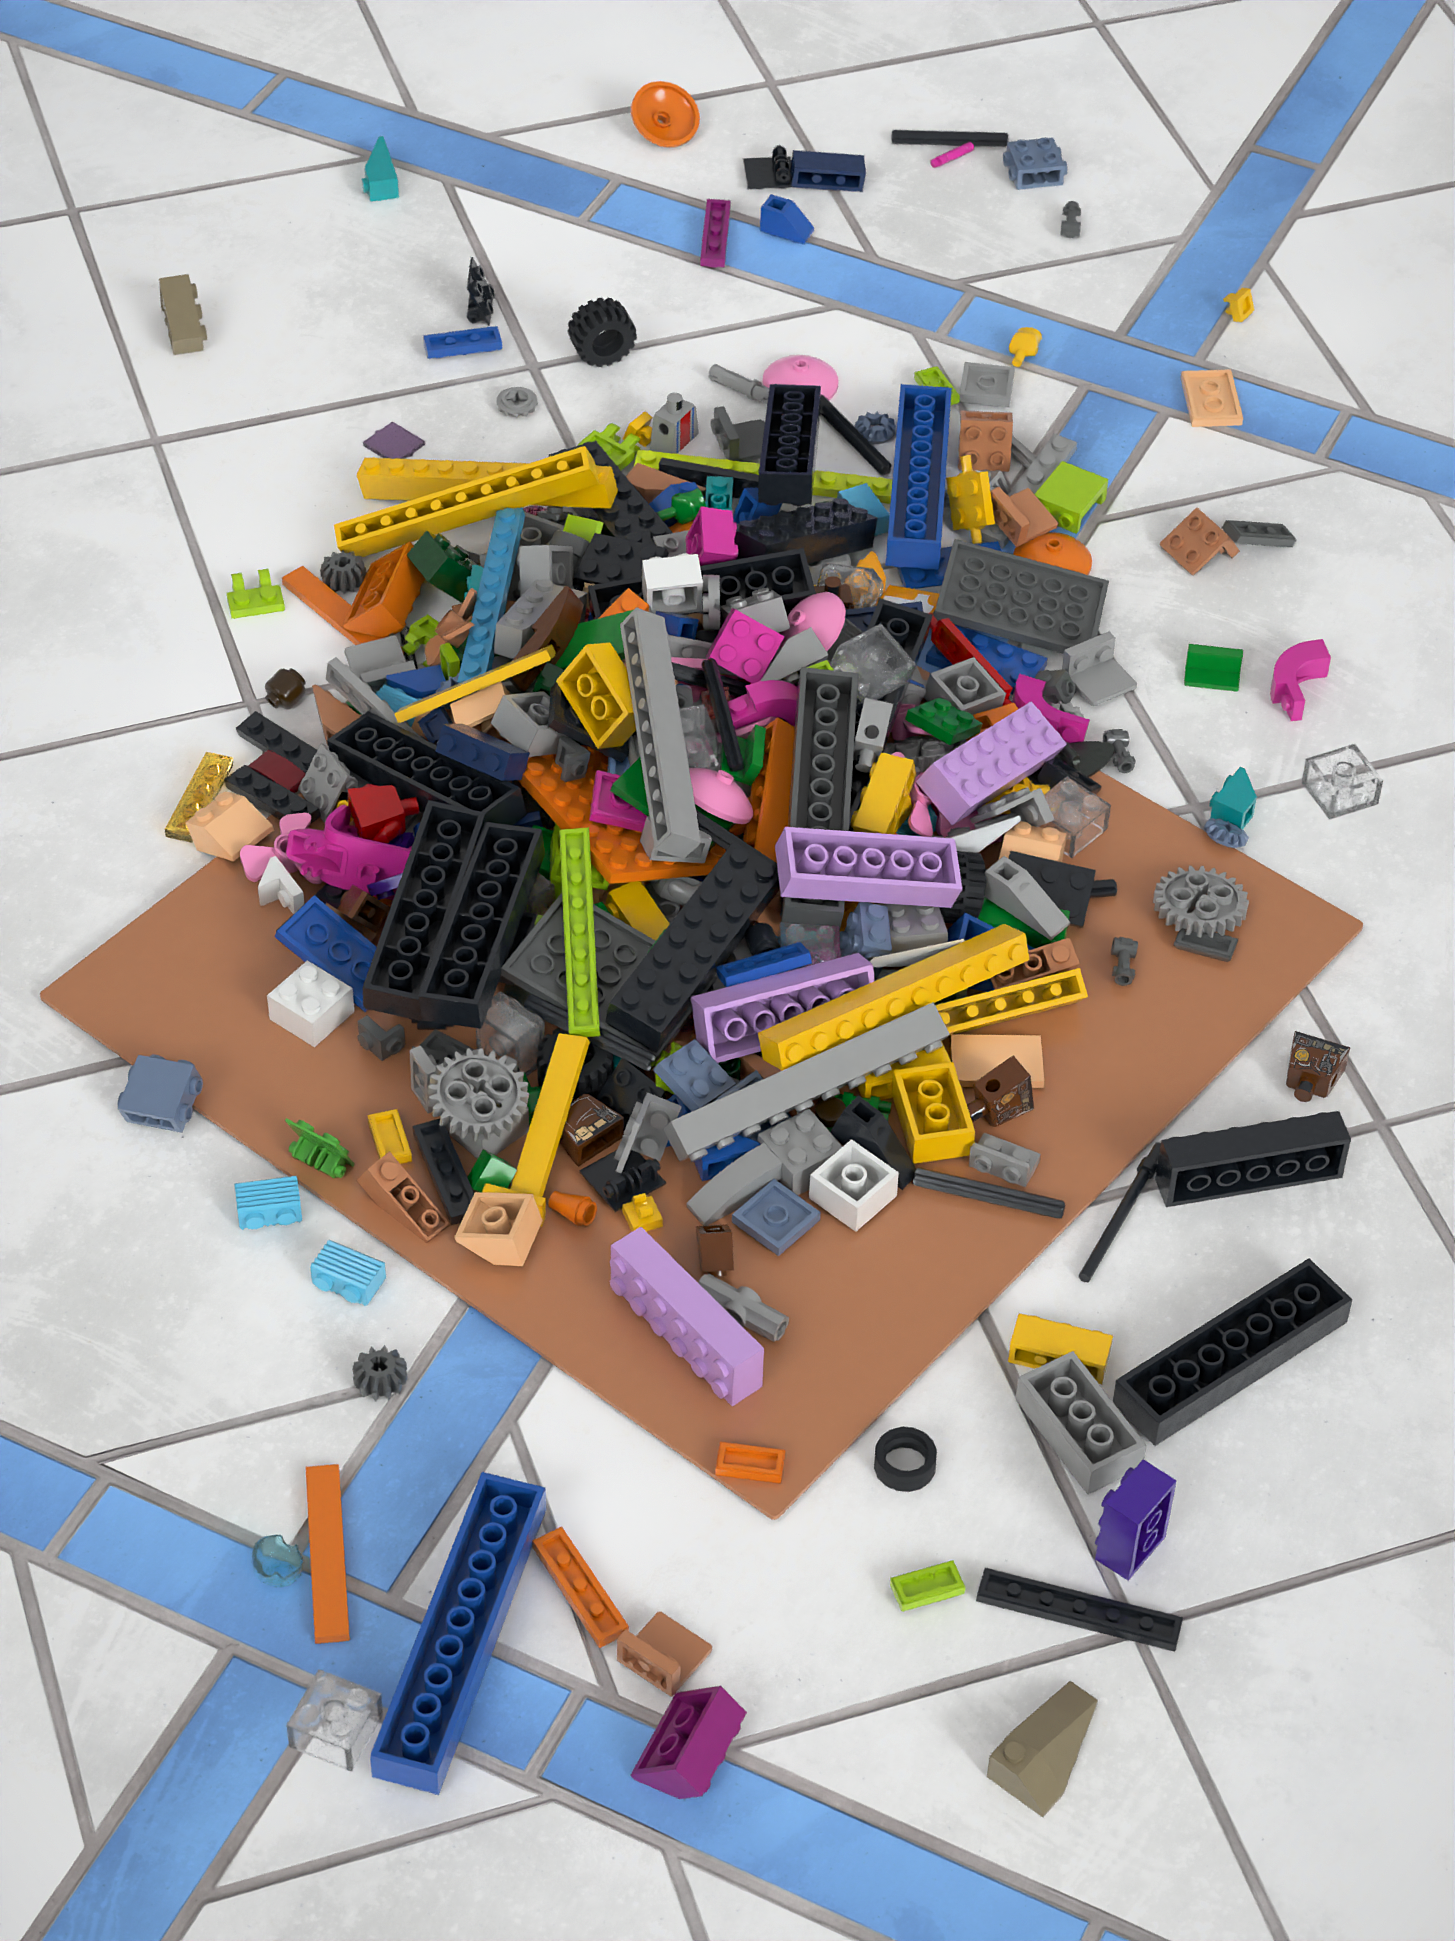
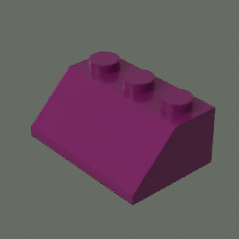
M722 1686L675 1693L630 1776L640 1783L677 1799L703 1796L711 1785V1779L715 1771L724 1761L730 1743L739 1733L741 1723L747 1712Z

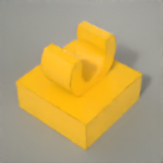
M1241 288L1235 294L1229 293L1223 299L1224 302L1230 303L1226 313L1232 315L1233 322H1243L1254 311L1250 288Z
M644 411L629 423L622 439L625 440L629 434H634L640 437L639 443L642 446L646 447L649 445L652 434V427L649 425L653 417Z
M645 1193L633 1196L632 1202L622 1204L623 1215L632 1232L640 1226L646 1232L663 1227V1218L652 1196L646 1197Z

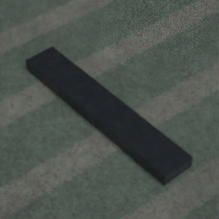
M984 1568L976 1602L1173 1652L1176 1651L1183 1617L989 1568Z

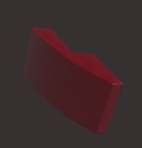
M267 750L248 765V767L293 793L299 791L298 788L306 774L292 762L270 750Z

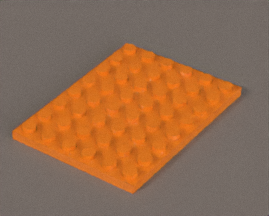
M581 745L591 752L586 776L568 782L561 780L562 768L555 763L556 754L528 758L522 780L518 781L561 830L589 827L591 864L609 884L708 875L726 852L725 849L716 844L708 852L705 863L650 860L640 842L642 832L589 821L595 775L597 770L608 772L607 756L589 746Z

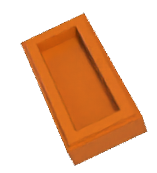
M720 1441L715 1475L781 1484L786 1450Z

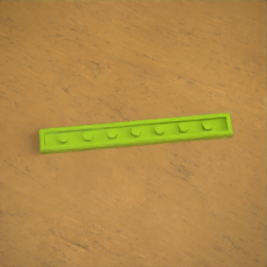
M589 827L559 830L569 1035L595 1037L600 1036L590 833Z

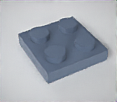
M696 1039L659 1062L653 1069L691 1112L712 1103L736 1084Z
M773 1179L732 1214V1223L779 1256L820 1221L821 1212Z

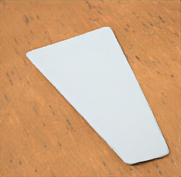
M964 939L879 956L869 962L873 964V967L910 966L962 943Z

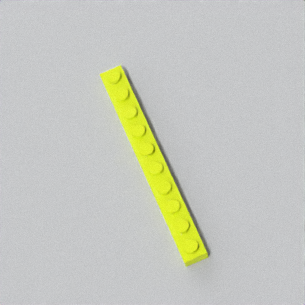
M638 450L634 466L640 463L659 470V462L661 457L757 475H759L760 464L754 462L663 453L651 450ZM815 470L813 495L837 498L838 491L867 483L870 486V490L872 489L881 503L890 504L892 479Z

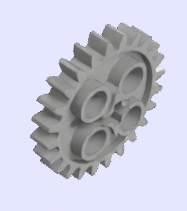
M930 735L925 737L912 736L903 741L894 740V743H886L887 746H885L883 753L891 755L895 752H900L907 759L914 760L915 767H919L920 771L924 772L935 761L966 743V739L948 745L936 737H930Z
M1189 866L1188 871L1185 872L1179 867L1177 874L1169 871L1168 876H1162L1160 883L1156 884L1153 903H1155L1154 911H1159V919L1166 918L1165 925L1175 924V931H1179L1182 928L1186 929V935H1190L1194 931L1200 938L1203 933H1207L1210 938H1213L1214 932L1224 936L1225 929L1234 932L1235 926L1240 927L1242 920L1246 919L1249 900H1247L1248 893L1242 891V884L1235 885V877L1226 879V872L1218 875L1215 874V868L1207 872L1204 866H1201L1199 871H1195L1192 866Z
M468 1048L464 1057L456 1051L454 1061L445 1057L443 1066L437 1065L435 1074L430 1076L427 1095L429 1096L428 1106L433 1107L432 1116H441L440 1126L449 1123V1133L451 1134L457 1129L461 1130L462 1139L468 1133H472L474 1141H477L479 1134H483L485 1139L489 1141L492 1132L500 1138L502 1137L503 1128L511 1132L513 1124H520L522 1114L526 1113L529 1093H527L528 1082H523L524 1073L516 1072V1063L506 1065L507 1056L505 1055L499 1060L495 1059L494 1050L489 1056H484L483 1048L479 1049L477 1055H473L470 1048ZM495 1090H502L504 1092H496ZM452 1096H459L461 1098L455 1099ZM479 1111H484V1112H486V1113H488V1114H481V1113H478V1112H479Z

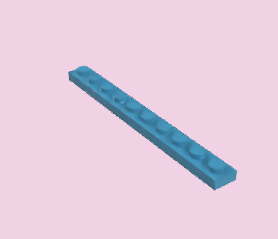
M523 507L505 508L496 512L471 621L475 625L469 629L457 681L458 684L492 669L495 656L496 623L504 615L525 520Z

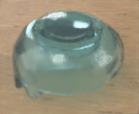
M282 1535L264 1536L255 1543L252 1551L253 1572L264 1584L272 1587H286L301 1576L304 1559L301 1552H299L298 1545H288L285 1543Z

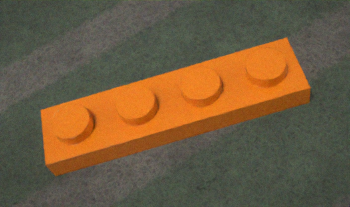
M562 1526L532 1540L534 1551L599 1648L617 1640L625 1629L629 1631V1625Z

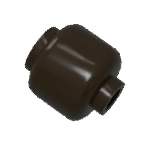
M281 668L266 682L265 691L268 695L265 698L276 709L279 706L284 709H291L305 695L304 685L306 681L296 670Z

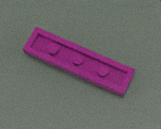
M707 199L700 266L711 268L725 267L731 200Z

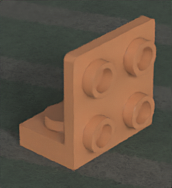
M960 411L959 470H962L960 457L971 455L972 470L1010 471L1013 416L1011 412Z
M1000 487L991 490L994 520L1016 547L1057 528L1058 522L1029 488L1011 496L1006 495Z
M1198 507L1160 542V546L1191 575H1195L1218 552L1220 554L1226 552L1231 558L1239 552L1232 539Z
M661 1611L657 1612L636 1636L625 1629L617 1638V1661L671 1697L712 1652V1645Z

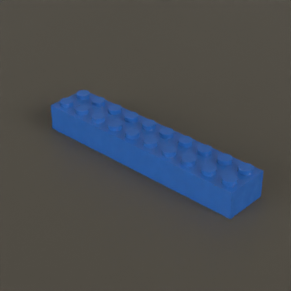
M900 385L885 566L939 570L952 388Z
M481 1472L371 1751L370 1763L373 1778L436 1795L440 1794L533 1547L532 1540L536 1539L546 1512L545 1487Z

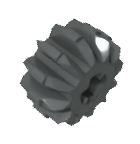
M342 550L338 554L332 552L331 557H324V562L320 568V575L323 583L334 592L342 591L344 594L348 590L355 592V588L361 586L366 576V567L364 566L362 556H355L354 551L345 553Z
M385 1345L379 1351H376L371 1346L369 1354L360 1352L358 1361L354 1362L352 1367L353 1383L356 1389H360L363 1397L372 1394L375 1402L379 1396H385L389 1400L391 1392L400 1394L402 1385H405L408 1379L406 1372L407 1364L404 1358H400L397 1349L388 1352Z

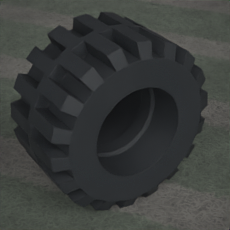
M601 297L597 298L596 301H587L588 304L585 306L581 305L578 308L579 311L572 314L573 320H569L568 335L581 360L587 362L590 366L594 364L597 367H602L604 364L610 366L615 361L618 363L622 360L623 356H627L630 353L629 349H633L634 341L637 340L636 328L625 307L619 301H613L612 298L608 297L606 300Z
M957 851L962 891L951 908L939 907L944 923L954 924L964 913L975 918L979 917L986 889V868L980 853Z
M557 1028L553 1030V1035L547 1034L543 1038V1042L539 1043L537 1052V1080L539 1086L543 1085L558 1034L569 1035V1032ZM591 1043L589 1044L572 1101L583 1094H589L596 1098L613 1072L612 1053Z

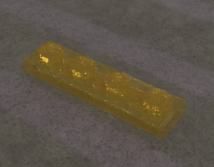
M211 752L205 753L165 827L166 837L193 843L185 822L192 818L196 811L205 808L215 800L225 782L224 779L228 777L233 767V757Z

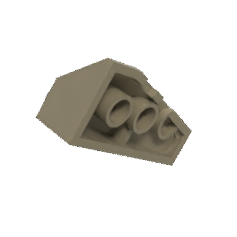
M1069 1681L1011 1731L989 1757L987 1778L1038 1815L1044 1817L1066 1790L1070 1774L1076 1763L1098 1700L1072 1681Z

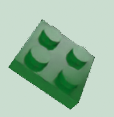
M936 698L909 709L905 717L906 721L948 745L979 734L983 723L974 719L971 713L958 710L951 706L948 700Z

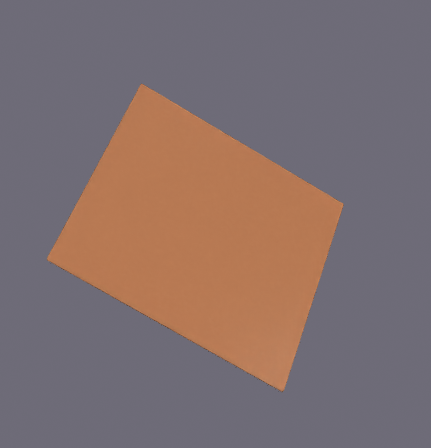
M917 666L922 679L928 680L930 673ZM924 697L919 705L927 702ZM892 732L888 737L887 743H894L895 739L892 737ZM1098 771L1089 778L1100 784L1102 788L1083 808H1079L1056 792L1050 791L1049 796L1044 797L1055 820L1038 827H1052L1059 830V832L1067 833L1062 863L1096 870L1094 881L1113 879L1117 883V894L1115 896L1089 899L1083 928L1068 926L1066 938H1070L1079 960V968L1088 997L1074 1004L958 1033L961 1035H1041L1044 1088H1032L1034 1109L997 1127L991 1126L984 1117L973 1122L975 1129L974 1143L978 1144L983 1133H987L1040 1153V1162L1026 1188L970 1167V1156L922 1162L914 1165L916 1168L1063 1200L1065 1202L1063 1217L1061 1219L918 1187L913 1184L912 1180L903 1191L897 1188V1196L856 1232L809 1199V1190L798 1195L821 1212L820 1221L779 1256L732 1223V1214L734 1212L711 1223L710 1225L727 1224L732 1231L734 1270H727V1275L716 1278L736 1289L741 1286L751 1288L759 1295L762 1303L789 1317V1324L779 1341L773 1342L745 1326L743 1327L764 1348L763 1382L760 1389L733 1407L724 1398H719L714 1393L711 1385L703 1377H698L692 1370L691 1365L683 1357H679L674 1353L670 1343L663 1336L656 1335L650 1323L643 1316L635 1314L630 1303L623 1296H618L611 1288V1245L632 1231L623 1215L622 1209L614 1212L579 1173V1170L616 1151L622 1139L579 1167L559 1142L543 1197L546 1198L545 1221L538 1230L523 1266L493 1265L456 1242L455 1235L461 1223L455 1225L450 1223L426 1243L376 1205L357 1182L359 1177L379 1160L367 1115L398 1109L412 1153V1162L401 1165L449 1221L414 1138L412 1127L440 1119L441 1117H433L432 1112L428 1114L411 1089L410 1050L412 1046L418 1047L434 1030H418L417 1024H412L409 1018L369 1009L364 1012L354 1003V1013L316 1047H313L269 1019L267 995L305 962L275 938L276 930L293 913L288 907L284 908L279 899L260 906L258 893L260 880L252 882L247 879L240 857L234 862L220 857L214 858L42 990L40 997L45 1004L131 1065L135 1064L138 1055L150 1057L152 1054L162 1056L170 1061L186 1060L193 1063L203 1079L202 1091L196 1096L192 1106L193 1109L287 1176H297L298 1183L754 1508L770 1519L776 1520L1362 931L1363 922L1239 850L1215 842L1204 830L1101 771ZM517 780V786L521 788L526 813L534 812L532 796L528 791L527 795H523L522 785ZM300 792V793L298 794V796H300V797H302L303 799H305V797H304V796L301 794V792ZM339 799L337 800V802H336V804H335V806H334L332 812H333L335 809H337V804H338V802H340ZM999 814L991 818L999 817L1006 814ZM270 815L266 819L273 825L274 831L255 846L274 848L275 839L281 835L279 828L280 819ZM318 818L308 828L324 831L325 822ZM353 820L349 823V825L354 826ZM546 822L542 823L543 828L547 829ZM937 831L933 832L934 836H939ZM1005 833L1002 835L1001 842L990 844L978 852L983 857L986 869H989L999 860ZM1189 866H1192L1195 871H1199V868L1204 866L1207 872L1212 868L1216 869L1215 874L1218 875L1226 872V879L1235 877V885H1243L1242 891L1248 893L1247 900H1249L1246 919L1242 920L1240 927L1235 926L1234 932L1225 929L1224 934L1238 938L1231 961L1224 962L1180 950L1174 946L1179 932L1175 931L1176 925H1165L1166 918L1159 919V911H1154V891L1156 884L1160 883L1162 876L1167 877L1169 871L1177 874L1179 867L1186 872ZM299 870L289 873L303 891L304 904L327 884L324 881L319 884L311 883ZM537 877L525 912L544 915L551 907V881ZM388 914L385 917L382 924L380 925L379 929L377 930L375 938L371 942L376 947L378 945ZM945 923L947 930L953 925L951 923ZM825 931V940H837L833 931ZM1114 937H1124L1138 941L1135 959L1130 958V969L1135 970L1134 980L1132 979V983L1127 986L1118 985L1115 982V976H1112L1113 967L1118 966V957L1111 955ZM903 966V967H883V969H888V970H901V969H903V968H905V967H908V966ZM505 984L497 1011L486 1015L482 1029L454 1025V1027H447V1030L439 1031L475 1050L483 1048L484 1055L489 1056L494 1050L495 1059L499 1060L505 1055L517 1060L518 1072H524L531 1087L539 1086L537 1080V1052L539 1043L543 1042V1038L547 1034L553 1035V1030L559 1027L524 1010L525 1000L529 995H532L530 992L516 984L514 986ZM967 988L966 997L985 993L986 991ZM693 1014L677 1036L696 1039ZM368 1015L386 1032L398 1024L402 1025L405 1032V1046L397 1054L381 1061L370 1050H365L360 1045L357 1038L359 1035L358 1020ZM950 1035L942 1040V1043L951 1060ZM848 1085L839 1088L840 1094H844L845 1091L854 1093L853 1096L859 1095L861 1097L857 1087L849 1089ZM961 1087L966 1104L974 1101V1087ZM893 1097L884 1099L882 1101L892 1102L888 1123L910 1157ZM287 1118L295 1123L298 1120H302L314 1127L315 1130L313 1132L322 1136L325 1132L340 1141L339 1145L349 1151L347 1156L355 1163L354 1167L346 1163L344 1176L342 1178H332L320 1170H316L314 1166L311 1167L293 1158L292 1153L288 1149L293 1141L297 1142L300 1137L285 1122V1119ZM528 1132L496 1156L510 1162L517 1169ZM450 1136L468 1177L477 1158ZM672 1146L665 1147L662 1158L658 1161L661 1169L657 1171L666 1181V1184L646 1195V1197H653L663 1218V1227L647 1231V1233L698 1282L704 1274L708 1275L707 1272H702L700 1269L696 1226L703 1225L687 1208V1202L710 1180H701L694 1162H691L690 1158L679 1162ZM641 1154L646 1160H653V1158ZM512 1179V1181L510 1182V1184H509V1186H508L507 1189H510V1188H511L513 1179ZM558 1191L566 1194L589 1196L597 1205V1212L592 1223L588 1226H577L557 1211L550 1209L548 1202L552 1193ZM720 1441L786 1450L781 1484L715 1475Z

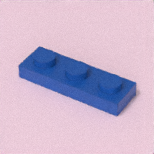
M498 326L423 335V343L428 359L502 350V340Z
M801 942L717 966L716 971L718 979L724 986L730 987L784 971L802 968L804 965L811 964L812 960L808 949Z

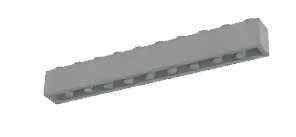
M636 607L620 624L654 848L657 851L685 859L701 843V835L698 827L686 743L684 741L675 676L668 643V633L664 617Z
M934 1002L681 1116L668 1123L663 1129L679 1162L687 1158L694 1162L708 1154L706 1149L716 1145L718 1150L734 1143L733 1137L743 1133L744 1137L753 1135L761 1130L760 1125L769 1121L771 1125L777 1124L788 1118L787 1112L796 1109L797 1113L803 1112L814 1106L813 1100L822 1097L823 1101L829 1100L840 1094L839 1088L848 1085L849 1089H853L866 1082L865 1077L874 1073L875 1077H879L892 1070L890 1065L898 1061L902 1066L918 1058L916 1053L924 1049L927 1054L941 1048L943 1046L941 1041L950 1034Z

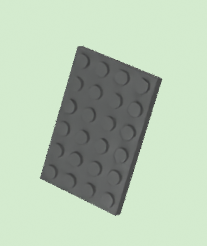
M954 539L934 617L937 620L949 618L955 625L1064 654L1065 649L1097 636L1109 581Z
M561 893L501 967V976L531 994L568 1011L563 900ZM593 904L600 1028L655 1054L657 1062L663 1051L668 1048L692 1016V1007L657 1053L605 1023L610 1001L647 955L655 940ZM716 976L713 977L701 994L711 991L713 984L717 980Z

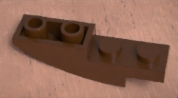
M565 586L532 625L531 628L535 632L534 635L512 661L552 645L556 654L548 663L555 665L577 629L584 606L569 586ZM547 662L508 679L517 690L525 692L544 669Z

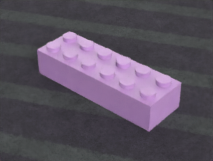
M1031 701L935 761L916 780V783L953 826L1043 767L1044 763L1053 759L1067 743Z
M785 827L775 845L781 897L951 908L962 891L956 843L953 838Z
M856 953L691 996L696 1041L717 1063L760 1052L758 1032L874 982L873 964L861 954Z
M641 1226L611 1245L610 1285L613 1291L618 1296H623L630 1303L635 1314L643 1316L650 1323L656 1335L663 1336L670 1343L674 1353L679 1357H683L691 1365L694 1373L700 1378L703 1377L711 1385L714 1393L719 1398H724L733 1407L762 1387L764 1348Z

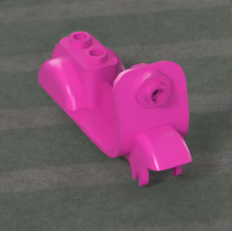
M341 805L331 812L325 821L324 831L306 828L289 832L286 855L292 861L302 864L300 869L302 875H306L310 871L312 877L319 876L322 881L329 885L349 890L353 884L368 894L370 893L367 885L403 873L412 846L403 848L359 838L355 826L349 825L351 809L347 805ZM395 895L389 896L386 899L393 900Z

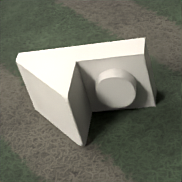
M276 856L271 857L258 885L260 906L279 899L284 908L288 907L294 914L304 905L303 891Z

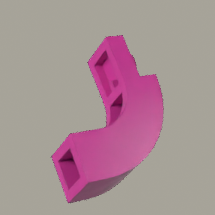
M1323 639L1296 644L1284 651L1276 661L1270 689L1272 704L1281 703L1282 709L1287 711L1291 721L1302 720L1305 698L1299 683L1328 676L1331 656Z
M1019 674L1011 702L1015 703L1018 709L1032 701L1065 742H1084L1090 719L1052 707L1042 696L1046 682Z
M779 680L752 683L745 686L747 694L728 701L735 730L770 716L783 718L785 722L795 727L797 687L791 683Z

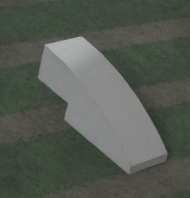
M762 1143L714 1176L687 1202V1208L703 1226L710 1225L739 1209L757 1191L765 1187L773 1179H781L782 1162L765 1143Z

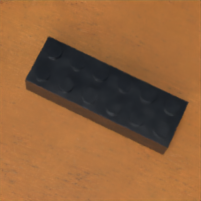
M835 498L827 503H815L814 506L798 507L796 510L789 512L781 511L777 515L760 516L759 519L752 521H740L737 524L734 538L735 545H738L736 560L804 548L807 562L810 564L873 548L878 518L869 514L864 508L850 505L849 501L845 499Z
M1339 1111L1321 1112L1316 1115L1298 1118L1291 1117L1285 1120L1261 1122L1255 1125L1231 1127L1225 1130L1201 1132L1183 1137H1171L1161 1140L1155 1180L1165 1206L1172 1207L1338 1179L1343 1177L1351 1137Z

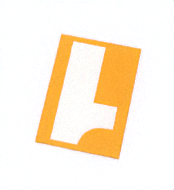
M889 585L881 599L897 604L922 601L923 612L933 614L936 609L939 593Z

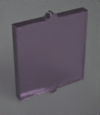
M394 422L389 423L381 430H376L374 435L363 442L364 447L382 458L393 459L412 457L414 452L425 445L423 439Z

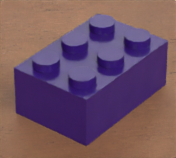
M1144 1459L1135 1469L1130 1467L1123 1475L1120 1482L1121 1485L1115 1491L1111 1489L1101 1503L1104 1509L1098 1522L1100 1533L1095 1540L1097 1545L1095 1560L1129 1581L1166 1537L1177 1480Z

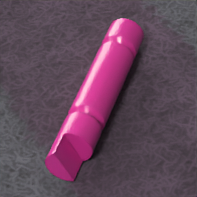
M968 142L930 160L931 166L936 168L973 151V143Z

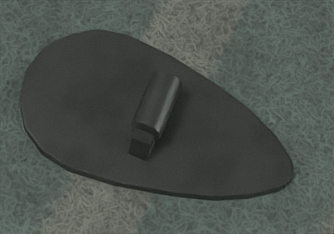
M1099 741L1067 743L1055 757H1058L1087 777H1091L1111 760L1115 747L1111 743ZM1042 767L1028 776V779L1035 785H1043L1037 780Z

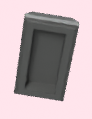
M1182 928L1178 932L1174 946L1180 950L1229 962L1235 951L1238 938L1227 935L1222 936L1215 932L1213 938H1210L1207 933H1203L1200 938L1194 931L1190 935H1186V929Z

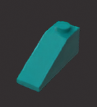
M384 136L378 137L365 166V178L361 179L363 192L368 193L370 202L399 198L398 177Z

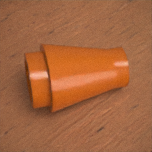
M554 1191L548 1202L550 1209L557 1211L577 1226H588L591 1224L597 1212V1205L589 1196Z

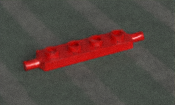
M932 616L930 629L933 644L952 665L974 657L1006 693L1002 706L1011 704L1009 696L1013 688L949 618L938 621Z

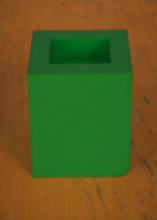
M483 1149L467 1178L471 1187L478 1192L483 1191L486 1183L508 1188L518 1169L510 1162Z

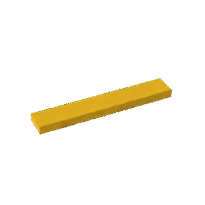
M552 645L404 706L396 711L394 715L400 723L548 662L555 656V650Z
M558 1034L519 1159L518 1170L515 1173L510 1188L512 1190L543 1197L590 1044L587 1037Z

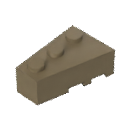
M189 274L159 278L160 306L165 314L164 321L168 327V336L173 354L204 351L203 340H207L205 325H200L199 319H203L201 305L195 304V299L198 298L196 284H191Z

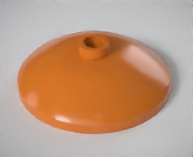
M666 81L648 83L638 90L632 100L631 117L635 127L644 138L656 145L663 147L681 146L690 141L698 130L700 114L697 104L686 90L676 84Z
M1047 532L1015 547L1013 555L1086 575L1090 574L1092 567V557L1087 547L1076 538L1059 532Z

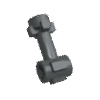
M1069 201L1063 207L1062 215H1066L1067 218L1066 221H1061L1060 235L1066 238L1080 237L1081 222H1076V216H1081V208H1079L1077 202Z
M1123 729L1104 731L1103 742L1111 743L1115 747L1114 766L1118 767L1120 773L1131 772L1135 767L1136 760L1125 749L1129 745L1128 731H1123Z
M1114 937L1111 955L1118 957V966L1113 967L1112 976H1115V982L1118 985L1127 986L1132 983V979L1134 980L1135 970L1130 969V958L1135 959L1138 941H1133L1130 938Z

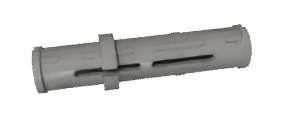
M718 364L711 366L708 373L711 374L708 376L709 379L742 392L751 400L757 399L766 404L768 403L769 388L762 385L761 381L745 378Z

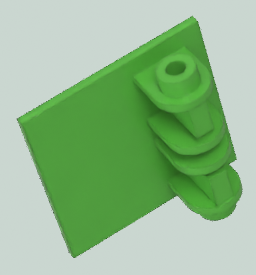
M287 1118L285 1119V1122L300 1137L297 1142L293 1141L289 1146L288 1151L292 1153L293 1158L311 1167L314 1166L316 1170H320L332 1178H342L344 1176L346 1163L354 1167L355 1163L347 1156L349 1151L339 1145L340 1141L325 1132L322 1136L313 1132L315 1130L314 1127L302 1120H298L295 1123Z

